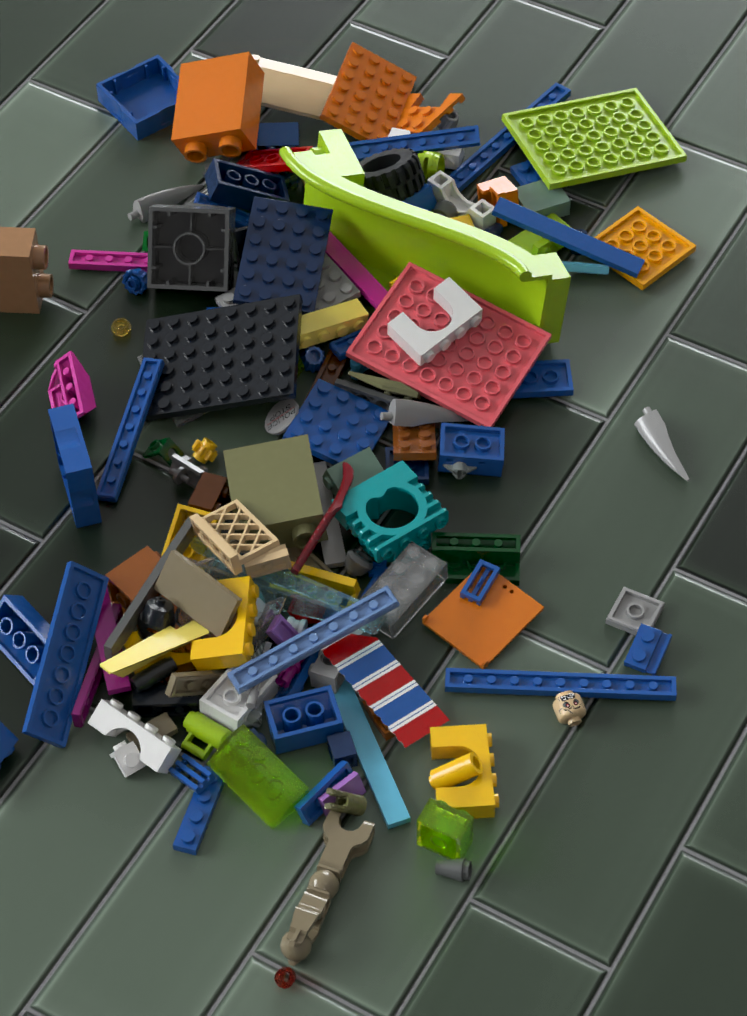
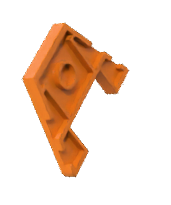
M409 93L396 128L409 130L411 134L432 131L441 123L439 119L445 114L449 115L454 111L453 106L458 102L460 104L464 102L465 97L462 93H450L440 107H419L424 100L422 94Z

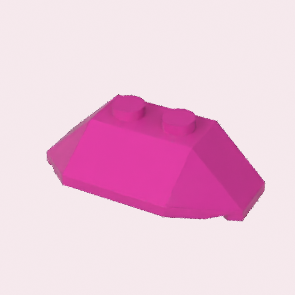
M69 351L54 363L55 370L50 379L48 395L51 409L74 404L77 418L79 419L96 408L90 376L75 354Z

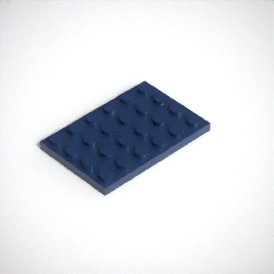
M254 196L233 304H244L300 294L303 299L302 315L314 312L333 209Z

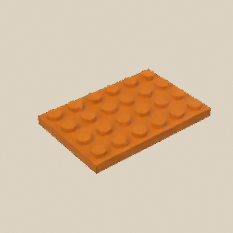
M352 42L319 119L337 129H342L343 132L360 141L388 137L391 128H396L408 95L411 93L417 77Z

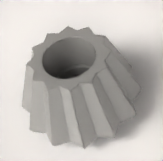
M454 109L449 115H443L439 119L441 123L437 127L440 130L457 128L459 121L458 111Z

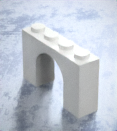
M450 277L434 288L433 299L452 319L447 327L439 331L423 330L404 312L387 323V334L419 366L426 362H431L437 353L441 350L445 351L454 340L462 338L467 330L471 327H476L482 321L483 308Z

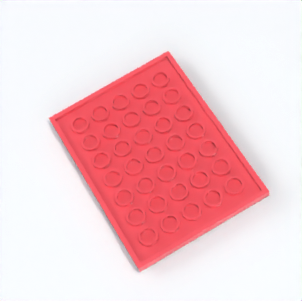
M409 262L346 351V357L390 380L407 385L419 392L422 397L455 412L460 417L478 426L493 427L550 341L552 334L464 290L483 308L482 321L476 327H471L467 330L462 338L454 340L445 351L441 350L437 353L431 362H426L419 366L387 334V323L404 312L421 329L439 331L447 327L452 319L433 299L434 288L445 279Z

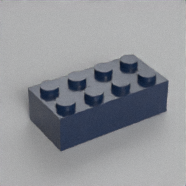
M213 158L205 174L209 200L215 203H222L251 212L254 196L290 202L285 178L281 175Z

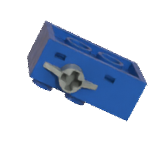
M441 422L438 471L451 472L456 479H462L466 474L501 477L504 464L505 428Z

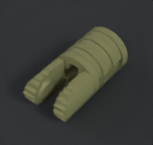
M333 788L326 789V794L336 797L335 803H325L324 809L354 816L364 814L367 807L365 796Z

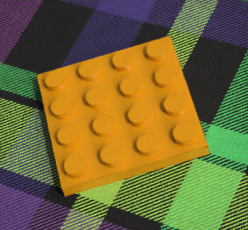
M639 206L594 237L645 260L637 278L609 267L642 291L696 251L694 243Z

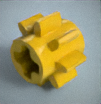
M204 437L202 441L197 439L192 445V450L195 451L192 456L203 464H206L208 460L213 462L218 455V451L215 450L217 445L208 438Z

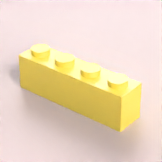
M356 298L302 315L299 350L343 337L362 329L368 321L369 313Z

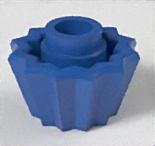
M144 269L126 270V273L122 275V283L129 293H134L135 295L138 293L143 294L147 288V272Z
M314 345L304 348V350L300 351V366L304 367L305 371L310 370L312 373L316 370L319 371L326 358L324 356L325 351H322L319 346L315 347Z

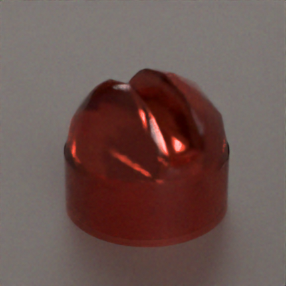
M287 966L280 968L275 974V982L283 989L291 987L296 980L294 969ZM288 973V974H289V978H288V981L286 982V981H284V979H285V977H286V974Z

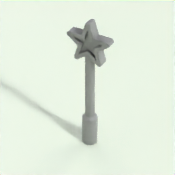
M265 641L261 654L270 650L272 643ZM259 684L254 686L249 692L246 707L249 709H254L256 706Z

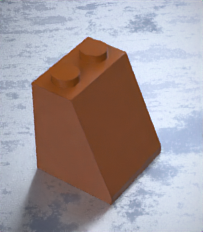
M149 546L144 547L105 574L109 578L107 588L110 601L121 604L123 614L162 557L159 552L153 551Z

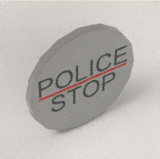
M293 399L279 401L274 405L265 420L266 431L271 435H279L287 431L291 422L299 413L298 403Z

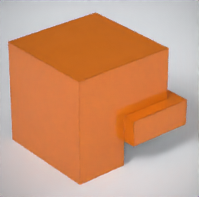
M506 176L477 184L478 201L483 198L495 206L499 198L502 197L519 205L518 189ZM496 217V223H500L503 227L507 226V221Z

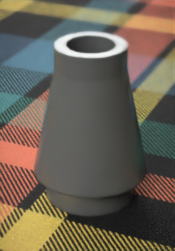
M466 858L437 860L435 874L460 882L470 881L472 861H467Z

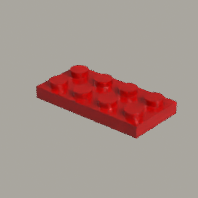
M313 146L291 147L290 149L292 152L310 151V148H313ZM281 148L250 150L236 163L265 172H273L274 174L281 173L282 171L293 173L279 154Z

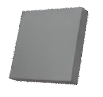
M623 587L606 618L605 624L636 635L641 623L654 628L664 609L665 602Z

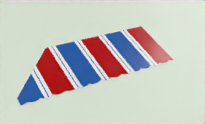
M348 634L321 649L323 654L330 659L332 665L337 667L338 672L344 675L345 680L352 684V688L359 692L360 697L366 700L367 705L381 718V721L388 726L389 730L396 735L397 740L403 743L404 748L429 734L430 727H440L450 721L378 638Z

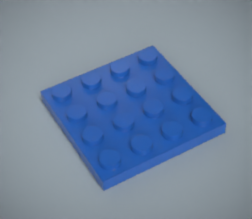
M318 379L299 409V413L283 435V439L308 434L312 455L335 465L368 447L373 452L390 423L386 420H380V413L388 412V410L322 379Z

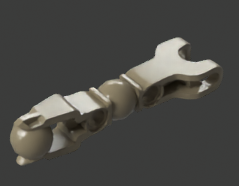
M330 810L323 823V840L326 847L317 865V871L310 877L308 887L295 908L290 929L281 939V952L288 959L289 965L295 966L310 954L312 944L320 933L322 923L331 904V899L337 894L340 882L351 860L364 855L370 848L375 835V823L363 821L358 829L348 831L341 828V812Z

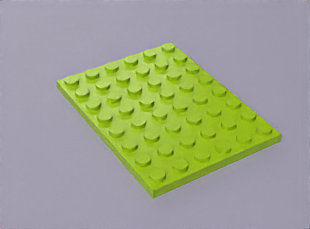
M637 88L502 114L501 120L549 190L686 162L687 159L686 153Z

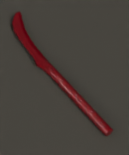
M347 462L342 464V483L334 501L290 570L294 575L299 574L331 520L343 508V501L354 478V470Z

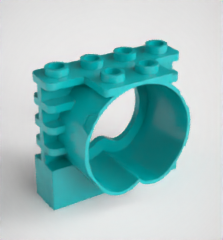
M402 460L348 490L343 501V508L334 517L346 530L350 529L354 537L359 538L361 547L367 554L374 557L377 563L387 560V562H393L397 567L402 563L408 562L419 553H424L431 547V533L446 526L449 521V511L441 507L439 500L433 499V494L425 490L423 483H418V476ZM389 509L404 510L416 516L412 522L399 528H385L371 521V519H379L380 515Z

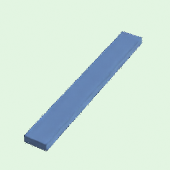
M385 586L228 672L227 676L238 694H241L399 607V602L390 588Z

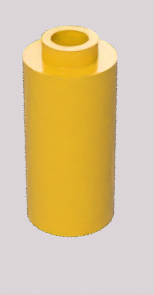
M470 752L432 769L429 776L430 785L433 789L453 787L483 773L481 760L476 753Z

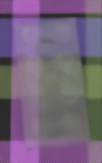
M411 541L359 599L361 600L388 586L398 600L399 607L373 620L374 627L394 640L448 578L447 563Z

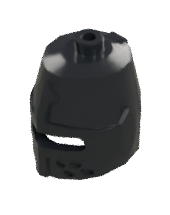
M160 596L147 600L138 619L137 630L142 640L155 634L147 630L148 628L161 631L168 626H172L175 629L176 614H174L173 603Z

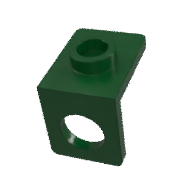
M168 437L152 441L143 457L149 458L160 455L171 467L172 460L168 456L169 449L172 448L181 457L184 456V453Z

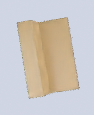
M285 544L279 545L244 564L247 576H250L252 579L292 568Z

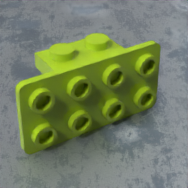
M551 213L548 216H546L552 220H555L561 224L570 227L566 222H564L560 217H558L554 213ZM527 230L508 240L532 255L554 253L564 247Z

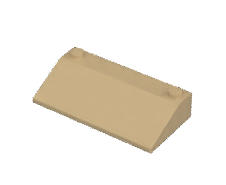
M252 55L265 73L261 106L321 120L319 117L337 76Z

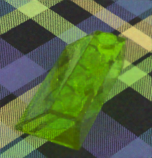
M244 724L223 741L207 762V765L272 830L296 810L294 806L309 792V788Z

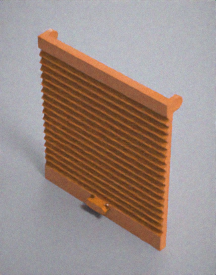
M485 567L482 568L481 572L479 573L478 577L476 578L475 582L470 588V593H472L473 589L475 588L476 584L478 583L479 579L486 569ZM492 570L476 596H479L480 592L482 591L483 587L485 586L486 582L493 572ZM500 574L480 606L476 605L475 601L470 602L468 598L465 597L463 599L460 597V592L469 579V575L429 615H424L422 618L423 625L482 669H485L544 610V606Z

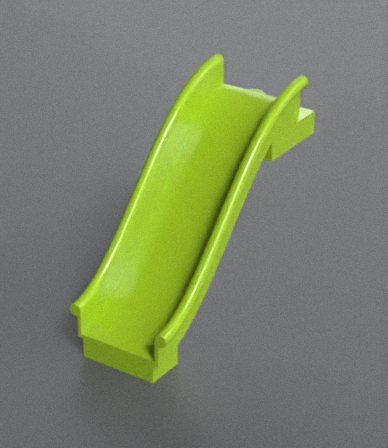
M342 129L319 131L318 147L310 148V151L292 152L288 146H284L279 150V154L286 165L305 181L304 205L333 209L330 232L387 291L390 290L389 282L398 277L407 264L411 262L443 279L450 277L462 289L552 334L548 344L559 342L571 276L556 252L532 255L523 248L494 234L365 188V173Z

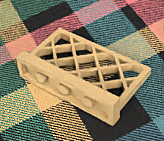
M237 499L203 517H200L197 513L189 517L194 534L235 576L243 572L241 565L280 545L279 539ZM236 508L238 509L237 513H229ZM213 520H219L218 523H209ZM225 520H234L233 523H224ZM240 520H248L247 523H239ZM220 530H229V532L220 533ZM235 530H244L243 533H234ZM250 530H259L258 534L249 533ZM231 540H240L238 544H229ZM246 540H255L253 544H244ZM261 540H270L265 544H259ZM241 551H250L243 556L240 555Z

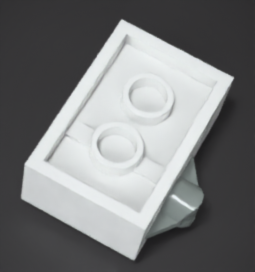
M237 667L228 668L199 700L200 712L231 730L234 735L239 737L247 727L261 726L262 710L264 709L263 701L271 700L278 693V685L275 682L278 675H274L259 684L256 706L254 709H249L246 707V703L252 688L238 694L227 676L228 672Z

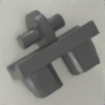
M175 453L171 456L172 464L168 473L173 475L172 481L177 485L184 482L195 489L203 472H208V468L204 465L195 466L192 458L187 455L181 457Z

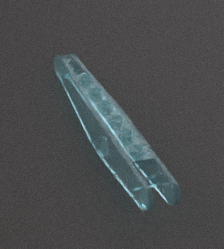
M194 537L190 541V546L195 552L210 558V560L205 564L188 557L186 558L214 579L221 580L247 576L244 564L241 565L243 572L235 576L198 537ZM289 569L252 579L259 587V598L270 608L321 621L359 601V599L301 574L294 575ZM386 614L362 626L359 630L377 634L386 620Z

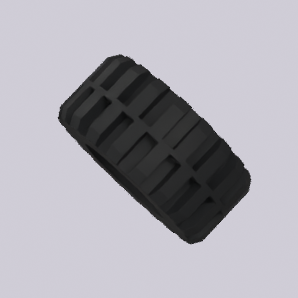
M410 148L385 150L366 157L359 162L365 173L364 187L390 198L404 201L406 198L413 196L414 193L419 192L424 186L425 176L418 154Z

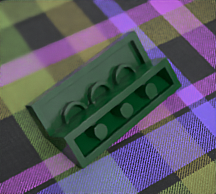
M432 532L431 583L460 584L473 572L479 560L482 559L500 567L499 574L515 586H519L521 535Z

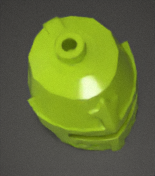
M432 151L417 153L425 176V183H427L428 178L438 171L444 172L445 159L443 154Z

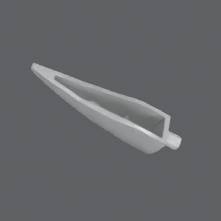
M197 184L170 188L137 199L133 203V212L128 213V218L130 221L138 218L142 223L149 221V206L155 204L176 205L203 188V185Z
M393 399L388 412L380 413V420L389 421L393 426L414 427L429 423L468 421L446 408L406 399Z
M645 407L643 409L644 415L634 423L638 432L663 462L687 482L690 481L674 451L666 425L657 409L652 411L650 407Z

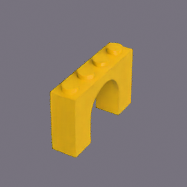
M250 576L217 580L240 597L242 601L236 611L238 613L237 620L228 632L218 637L192 640L190 661L197 671L239 667L250 661L251 656L254 655L252 641L253 636L256 634L254 620L258 614L256 599L259 597V587Z
M486 724L430 727L432 760L459 758L474 752L478 755L483 766V773L468 785L436 788L437 821L495 817V808H499L498 793L494 794L493 787H497L496 773L491 771V767H495L494 753H489V747H492V734L487 733Z

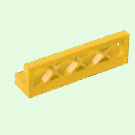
M307 565L302 567L298 575L292 574L291 568L278 571L280 576L276 581L272 580L269 585L270 590L291 596L299 595L304 600L315 601L323 599L327 606L340 603L337 597L347 594L351 596L348 604L341 603L345 608L356 602L361 591L357 579ZM281 576L290 578L292 582L285 586L277 585ZM308 583L311 589L301 592L298 591L296 586ZM324 588L331 591V595L324 598L319 597L316 593Z

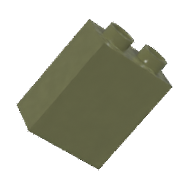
M308 434L224 450L223 454L231 502L236 499L241 502L279 539L280 545L285 544L287 549L293 547L304 549L324 517ZM237 508L233 510V513L238 512ZM240 520V521H239V523H247V522H248V520ZM236 530V533L244 532V530ZM250 530L249 533L258 534L259 530ZM325 530L318 542L328 540L327 530ZM246 540L244 544H253L255 540ZM261 540L259 544H265L270 540Z

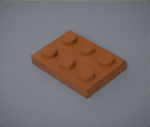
M435 423L414 427L393 426V460H436Z

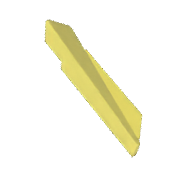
M195 620L178 629L168 626L102 662L100 667L109 674L123 678L166 653L192 643V640L204 637L209 634V630Z

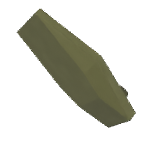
M352 371L348 373V375L383 390V394L404 396L403 399L412 400V398L421 400L422 396L419 392L401 382Z

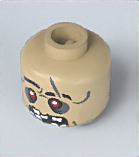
M567 690L556 695V700L552 705L559 723L568 724L569 727L580 724L582 722L581 719L586 715V708L580 694Z

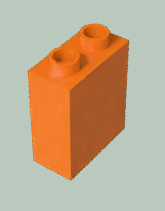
M250 52L181 64L171 141L188 161L201 163L207 157L219 155L237 157L241 152L256 150L265 73Z

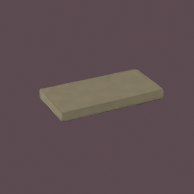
M171 550L153 588L217 637L227 632L242 601L240 597L177 550Z

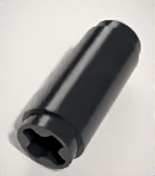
M171 656L165 657L133 675L130 679L131 685L137 693L143 692L171 676V673H175L178 667Z

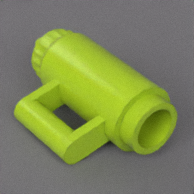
M191 711L184 719L183 727L186 728L188 735L182 742L181 747L203 761L208 758L214 748L218 751L230 753L229 748L238 742V737L231 730L201 712ZM194 736L208 744L205 750L191 742Z

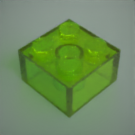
M429 798L417 819V845L450 860L464 858L473 842L474 817L467 811L457 810L442 800Z

